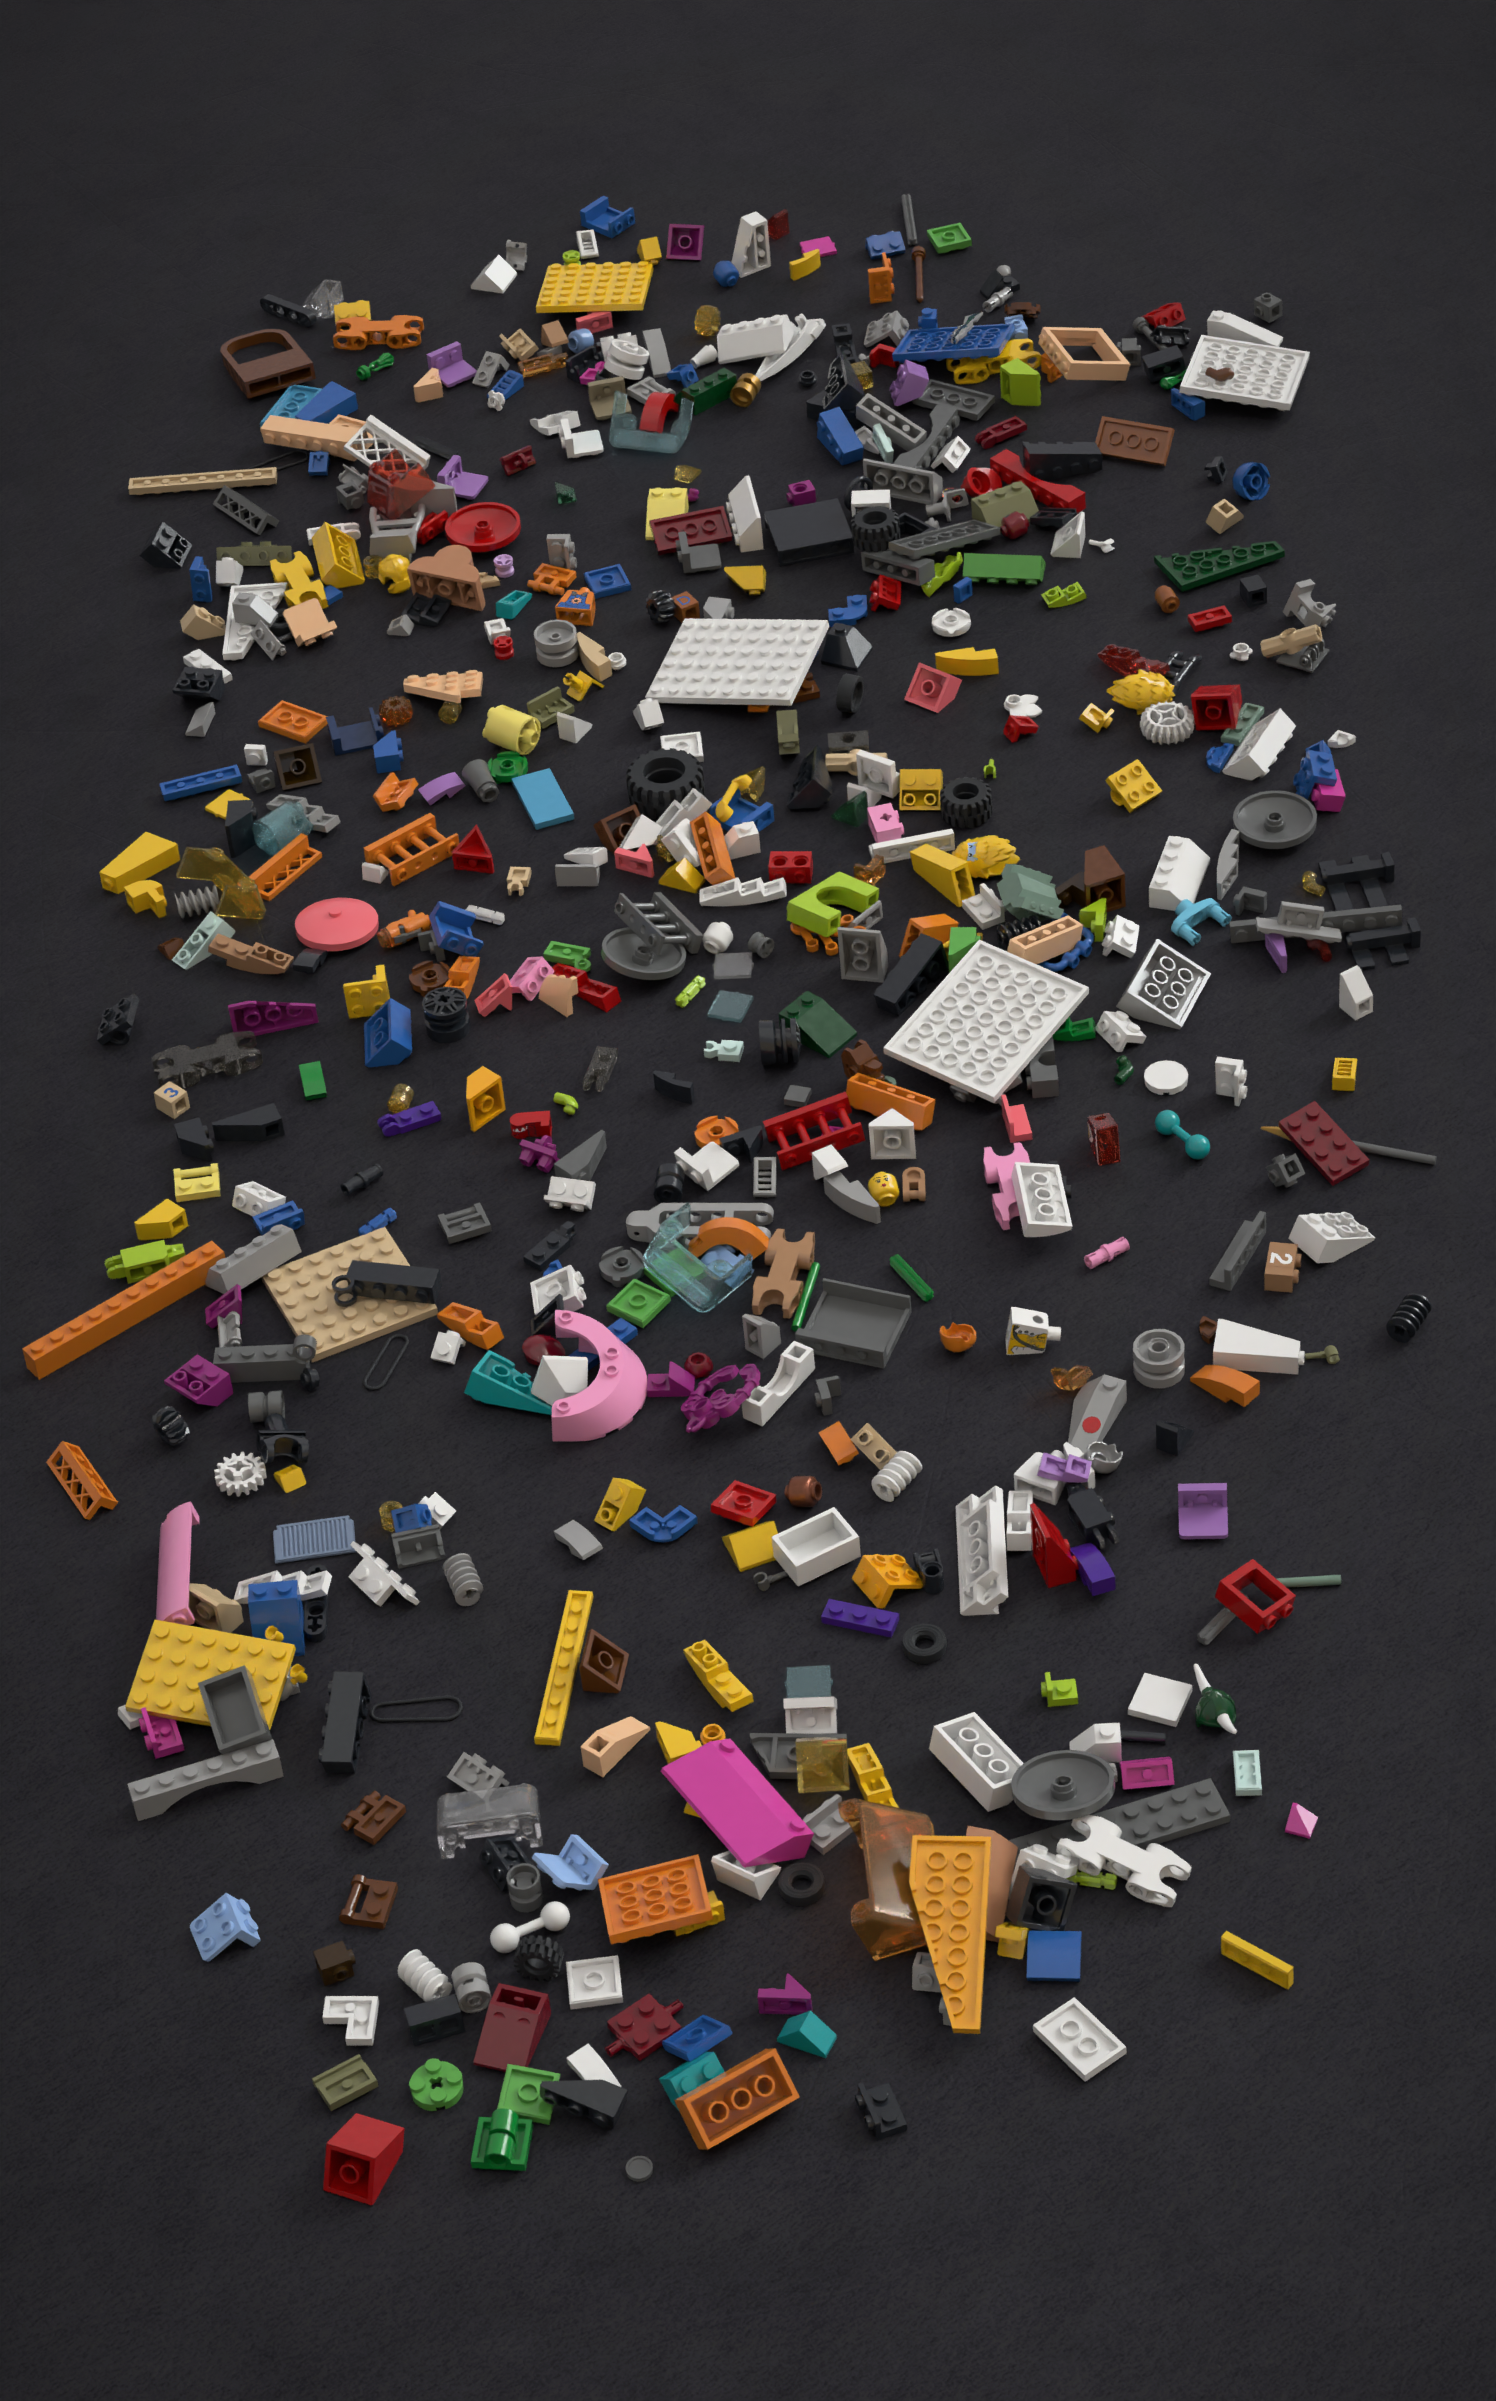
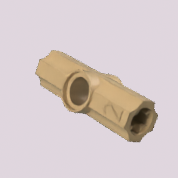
M1315 624L1298 630L1289 628L1279 636L1262 640L1260 645L1263 655L1269 658L1286 652L1290 655L1302 650L1303 647L1322 642L1323 638L1320 627Z
M853 749L846 754H826L825 759L828 772L848 771L851 775L858 776L856 754L860 749ZM872 753L888 759L887 753Z

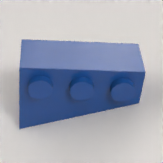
M837 407L819 413L817 438L842 466L861 460L863 458L864 446L841 408Z

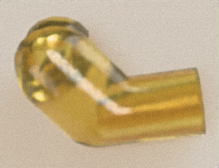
M1306 871L1302 876L1303 888L1318 896H1322L1325 892V887L1316 883L1315 877L1317 876L1314 872Z

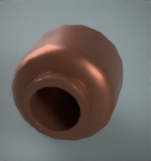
M795 1476L790 1479L785 1487V1497L789 1499V1502L794 1507H812L821 1499L822 1487L820 1482L813 1476Z

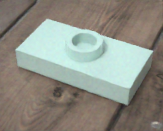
M880 423L873 426L872 438L884 462L893 463L894 450L891 440L886 436Z
M1259 1750L1233 1751L1236 1796L1262 1795Z

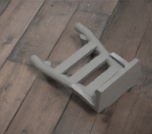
M420 503L418 505V512L414 513V518L383 521L377 515V508L371 507L369 513L372 535L370 536V556H377L378 562H380L390 554L402 555L411 563V553L416 552L417 534L425 517V504ZM408 526H412V528H407V529H393V530H383V529H382V528H395V527H408Z

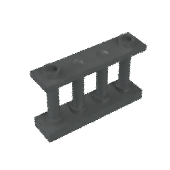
M654 892L650 903H632L623 893H619L614 912L656 955H660L663 944H682L691 954L698 953L703 934L661 892ZM641 911H649L651 914H643ZM652 922H660L662 925H654ZM663 933H671L672 935L665 936Z

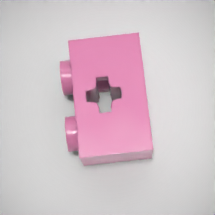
M891 803L867 808L868 825L876 843L900 839L901 835H904V827L902 822L899 823L898 811H894Z

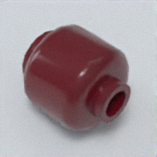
M1015 511L1002 518L1000 531L1004 537L1007 536L1009 539L1015 540L1027 533L1029 527L1028 519L1025 514Z

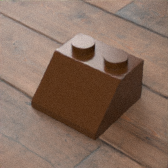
M634 804L595 823L593 826L601 843L614 854L635 819L640 816V813Z

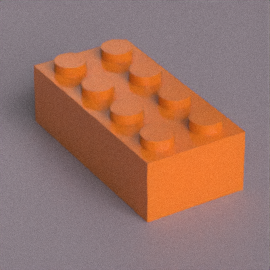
M776 2048L765 2049L674 2101L698 2149L708 2150L798 2099L800 2096Z

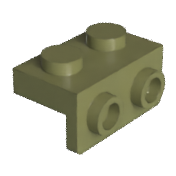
M558 686L527 702L528 715L537 718L542 729L557 722L558 712L566 715L574 713V705L562 698L561 688Z

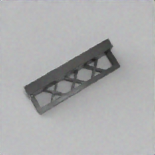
M225 485L213 505L258 535H261L267 523L275 527L279 523L278 519ZM227 495L228 503L221 505L224 497ZM238 504V511L233 512V506ZM249 511V518L244 520V513ZM261 518L262 520L258 527L255 528V520Z
M1259 1211L1253 1222L1247 1220L1243 1222L1209 1278V1285L1228 1291L1233 1289L1266 1234V1212Z

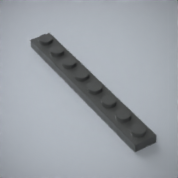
M1401 905L1324 912L1321 926L1338 928L1341 933L1402 926ZM1270 917L1266 919L1277 920L1278 917ZM1256 919L1230 921L1231 943L1265 940V934L1257 930Z

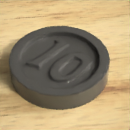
M635 2156L626 2164V2174L633 2181H645L653 2173V2164L645 2156Z

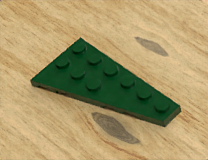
M1276 541L1254 543L1251 547L1240 548L1238 545L1232 546L1231 550L1222 551V548L1191 551L1190 555L1183 556L1179 555V553L1171 554V557L1162 558L1161 555L1154 556V563L1183 592L1285 557V550Z

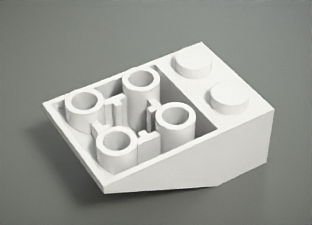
M1341 1212L1298 1215L1289 1239L1294 1244H1298V1247L1316 1263H1331L1374 1241L1375 1237L1368 1232L1365 1226L1355 1221L1351 1214Z

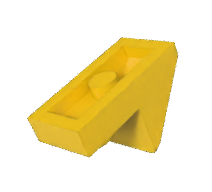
M1007 1921L996 1926L995 1937H999L998 1955L1022 1959L1028 1944V1931L1032 1929L1015 1926L1013 1922Z

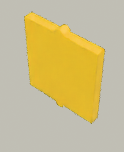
M228 789L208 804L205 810L214 814L215 817L226 820L228 801L250 799L243 796L242 793L238 794Z

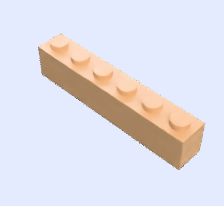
M270 415L260 428L264 443L324 451L350 457L354 456L343 449L344 445L360 430L358 428ZM367 431L362 434L363 439L368 438ZM364 443L365 450L369 447L370 443ZM353 444L351 446L355 450H362L361 444Z

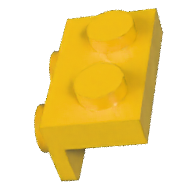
M359 300L354 303L342 302L334 305L335 322L350 317H366L371 321L369 301Z

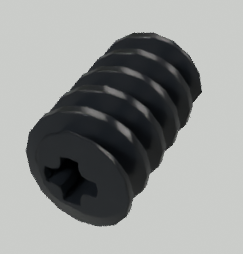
M1031 915L1029 918H1022L1021 921L1018 919L1014 920L1013 924L1007 922L1005 926L1003 924L998 925L997 941L1000 949L1005 951V945L1009 946L1010 939L1041 927L1042 925L1035 915Z
M1410 1293L1406 1295L1386 1325L1388 1334L1398 1342L1408 1343L1410 1338L1415 1336L1416 1331L1419 1330L1428 1313H1430L1432 1309L1430 1301L1420 1294Z

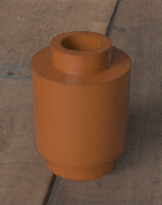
M1163 585L1156 589L1155 600L1165 613L1176 611L1180 605V600L1172 588Z

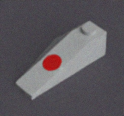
M1104 1374L1084 1384L1075 1397L1068 1443L1079 1448L1084 1455L1089 1444L1094 1441H1103L1127 1401L1125 1380Z

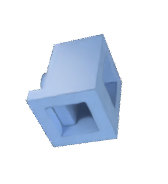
M1022 314L1004 317L1005 324L1014 323L1015 331L1009 340L1028 339V328Z

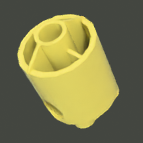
M505 705L489 709L487 713L488 719L482 732L484 738H487L491 743L518 752L521 755L529 754L535 748L541 733V725L537 718Z

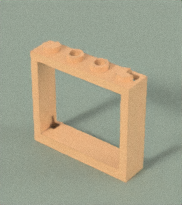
M1042 328L1038 344L1067 380L1126 381L1130 363L1101 328ZM1063 346H1092L1103 361H1074Z

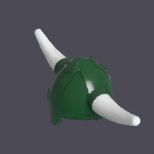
M1194 1664L1195 1675L1202 1695L1195 1708L1197 1728L1201 1727V1724L1211 1727H1223L1226 1731L1236 1734L1237 1730L1233 1726L1236 1722L1234 1700L1224 1691L1213 1689L1203 1675L1199 1665Z

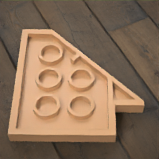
M469 670L462 674L448 672L446 675L440 676L437 673L428 674L427 677L411 675L404 679V692L461 703V698L481 696L483 674L477 670Z

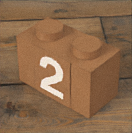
M1270 1242L1265 1268V1290L1292 1293L1294 1283L1298 1284L1299 1270H1296V1268H1301L1302 1254H1298V1244Z

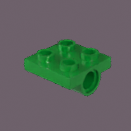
M505 2108L495 2110L492 2113V2117H479L471 2157L472 2168L526 2171L533 2132V2120L519 2119L517 2113Z

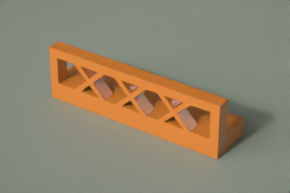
M299 834L248 877L251 894L271 901L320 860L322 852L309 847L307 835ZM307 854L312 856L311 858L302 859ZM300 866L298 869L289 870L291 867ZM287 877L284 880L276 881L278 878ZM274 888L269 893L264 891L265 889Z
M62 1441L46 1463L83 1517L91 1520L100 1506L113 1510L118 1503L83 1451L79 1446ZM63 1456L62 1466L58 1467L56 1462ZM72 1469V1479L68 1481V1470ZM78 1484H82L80 1495H77ZM92 1498L93 1503L87 1509V1500Z

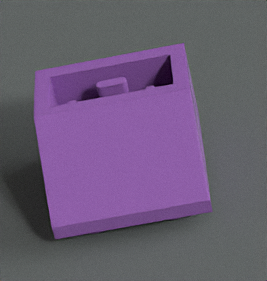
M905 359L904 364H901L898 368L896 381H893L890 386L891 398L895 406H900L921 397L929 381L926 367Z

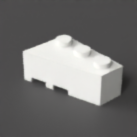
M758 212L745 215L740 220L732 257V263L739 271L740 278L771 266L767 220Z

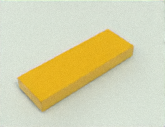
M1228 1931L1221 1936V1954L1285 1989H1289L1292 1986L1293 1966Z

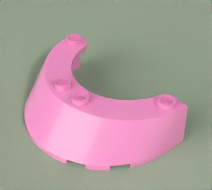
M555 1310L556 1338H579V1352L597 1354L600 1359V1369L595 1380L586 1389L576 1395L559 1399L553 1403V1441L595 1440L605 1437L606 1433L615 1429H622L633 1420V1416L637 1411L642 1409L647 1396V1375L641 1360L627 1345L595 1319L576 1312Z

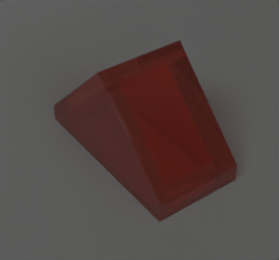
M786 208L767 220L769 237L778 240L789 233L788 211Z

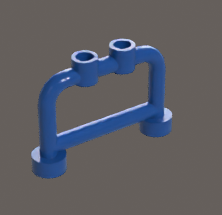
M1063 912L1061 918L1068 916V914ZM1083 927L1082 936L1085 937V940L1078 941L1075 948L1070 953L1066 952L1060 962L1052 964L1044 961L1037 965L1053 972L1062 971L1067 966L1073 969L1076 968L1079 963L1078 956L1088 957L1092 951L1093 933Z

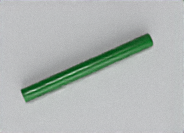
M817 1262L811 1264L791 1329L797 1332L798 1328H801L820 1269V1264Z

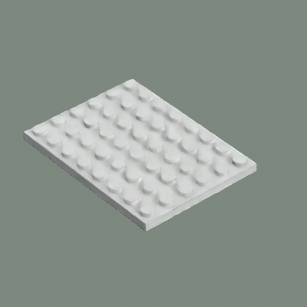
M684 619L645 698H651L652 701L658 700L659 703L792 706L829 628V623L827 620Z
M978 940L883 1047L884 1054L995 1103L1089 994V987Z

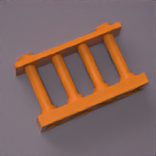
M428 813L364 847L366 863L375 865L382 863L390 871L391 883L393 886H396L452 856L453 850L459 844V836L455 833L445 838L437 831L435 816ZM431 836L438 843L429 847L422 840ZM415 845L421 852L413 856L405 849ZM398 854L404 861L396 865L388 858Z

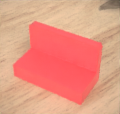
M1001 1095L1002 1115L1010 1143L1032 1140V1131L1024 1104L1009 1106L1006 1095Z

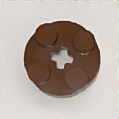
M1014 302L1011 303V307L1005 304L1004 313L1009 317L1022 314L1027 316V319H1037L1041 313V305L1036 304V307H1032V303Z
M424 961L415 965L411 969V975L409 974L410 986L423 997L428 992L443 987L449 979L448 971L450 967L440 961V964H433V961Z

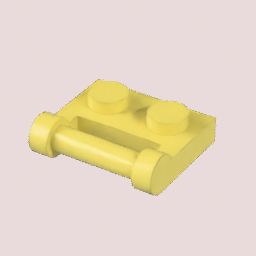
M213 1163L208 1167L186 1170L174 1169L176 1202L221 1196L218 1163ZM206 1176V1177H201V1178L185 1179V1178Z

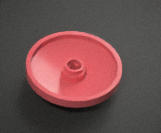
M331 898L313 903L303 909L295 920L296 935L300 942L310 948L327 951H343L358 947L373 938L379 927L376 910L370 904L353 898Z

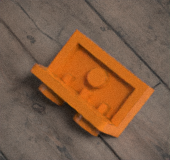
M393 772L387 776L373 797L382 812L396 811L404 807L406 800L413 795L418 782L415 778L399 781Z

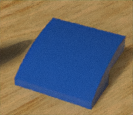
M1028 1931L1027 1980L1080 1981L1081 1931Z

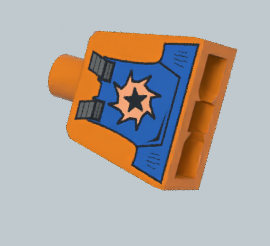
M586 587L580 588L579 591L568 590L555 606L556 619L568 621L573 625L593 626L596 610L594 593L590 592Z

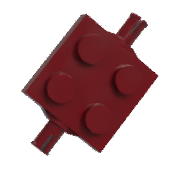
M649 1993L608 2020V2029L616 2036L617 2040L605 2047L607 2054L612 2057L620 2050L625 2049L641 2061L662 2047V2042L682 2029L672 2017L675 2013L684 2009L682 2002L677 1999L667 2007H664Z

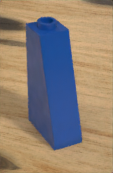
M331 381L295 415V419L329 424L336 416H347L358 409L356 393Z

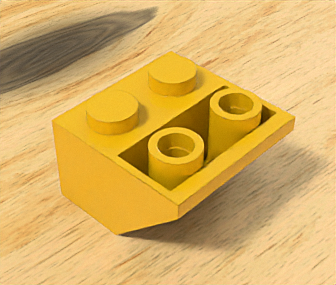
M900 769V811L941 810L942 770Z

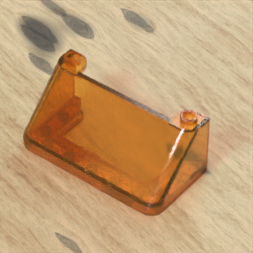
M856 1798L839 1802L840 1817L849 1823L857 1836L860 1848H863L869 1898L856 1903L851 1910L853 1928L874 1961L927 1945L910 1889L909 1877L912 1835L935 1836L930 1818L923 1813Z

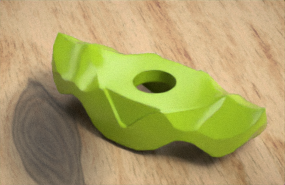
M957 552V556H946L943 563L934 564L935 577L921 585L929 598L943 583L949 581L958 572L959 566L963 562L961 552Z

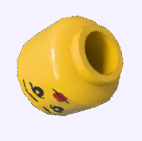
M878 1172L869 1180V1193L880 1206L892 1205L899 1197L897 1181L892 1174Z

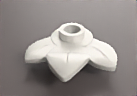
M1009 695L1004 702V708L1010 711V715L1029 716L1032 718L1042 713V710L1034 704L1038 700V696Z

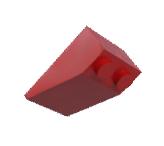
M1035 1503L1030 1504L1032 1555L1047 1587L1051 1588L1076 1581V1570L1079 1569L1075 1555L1071 1556L1070 1554L1071 1550L1068 1540L1063 1539L1057 1527Z

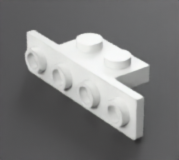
M354 1541L350 1544L363 1559L348 1577L377 1605L382 1606L395 1589L405 1599L418 1605L420 1601L414 1596L416 1591L406 1583L402 1585L400 1583L402 1578L393 1570L389 1572L386 1569L389 1565L381 1558H375L373 1556L375 1552L364 1543L360 1546Z

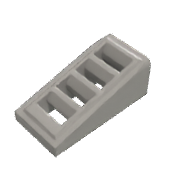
M754 1157L753 1197H776V1157ZM759 1170H772V1172H759ZM759 1176H771V1178H759ZM758 1182H771V1184H758Z

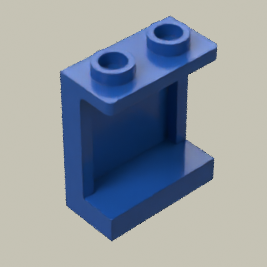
M605 196L600 197L580 210L581 226L590 230L594 229L595 232L610 238L615 237L635 224L633 208L630 207L624 212L609 207L608 197Z
M739 789L736 790L728 804L733 810V814L727 821L721 822L716 817L717 804L723 797L709 807L710 815L726 831H729L734 825L754 821L758 832H760L774 821L773 804L766 802L759 807L743 799Z
M441 901L437 903L429 915V919L438 947L464 956L476 957L484 943L482 940L474 938L470 929L476 919L475 913Z

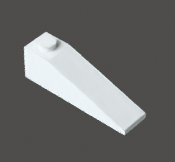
M1212 311L1207 320V336L1279 347L1283 341L1282 336L1231 313Z

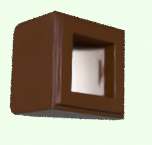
M172 938L158 945L157 948L165 957L172 960L183 947L184 941L182 938Z

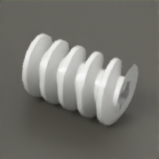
M897 1452L888 1464L872 1479L874 1492L885 1501H894V1497L899 1496L906 1485L910 1484L911 1479H914L917 1473L921 1472L922 1464L909 1452Z
M414 1949L406 1954L398 1966V1976L425 2002L449 1996L452 1991L453 1985L448 1982V1977L445 1974H441V1970L435 1968V1965L429 1962V1959L422 1955V1952L418 1949Z

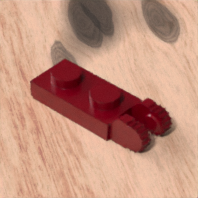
M1014 416L981 431L976 435L975 441L981 444L984 449L992 448L995 443L1002 442L1007 438L1026 431L1027 424L1017 416Z

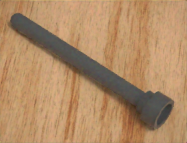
M1138 317L1134 320L1133 328L1138 333H1144L1159 350L1167 348L1164 344H1157L1153 341V337H1150L1152 331L1149 329V323L1145 318Z

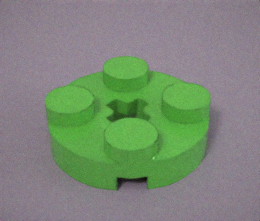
M436 2058L427 2060L425 2065L419 2067L413 2073L409 2082L410 2092L415 2104L428 2111H437L436 2108L445 2106V2109L450 2108L463 2095L462 2073L453 2064ZM441 2083V2088L435 2087L434 2089H432L433 2084Z

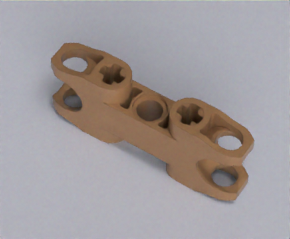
M778 1228L769 1239L768 1249L765 1251V1265L771 1266L768 1277L757 1276L753 1285V1314L760 1315L768 1305L778 1304L783 1306V1318L790 1319L798 1308L803 1292V1282L797 1281L800 1269L810 1270L811 1264L815 1260V1232H806L804 1238L798 1242H788L785 1240V1229Z

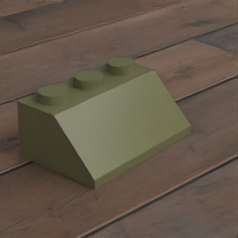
M1021 481L971 499L972 518L998 527L1002 526L1001 520L1003 517L1015 511L1025 514L1028 522H1030V517L1039 511L1031 490Z

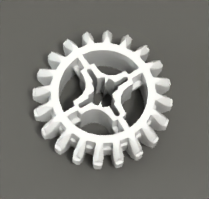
M1167 701L1165 703L1158 702L1157 705L1151 704L1150 708L1147 707L1145 712H1142L1140 721L1143 736H1146L1147 740H1152L1153 743L1159 742L1160 745L1163 743L1168 745L1169 743L1177 744L1178 741L1184 742V739L1189 738L1190 734L1193 733L1195 725L1192 710H1189L1188 706H1183L1182 703L1175 704V701L1172 703Z

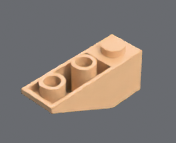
M630 1716L597 1730L581 1746L583 1766L604 1777L650 1730V1727Z

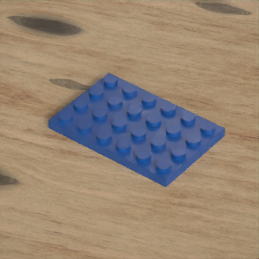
M1014 323L977 325L967 332V335L957 344L956 342L954 344L951 343L952 332L957 327L911 329L907 331L893 352V361H899V363H904L905 359L908 361L917 360V362H924L928 359L942 361L945 358L959 360L963 357L977 359L981 356L995 358L1003 351L1015 331Z

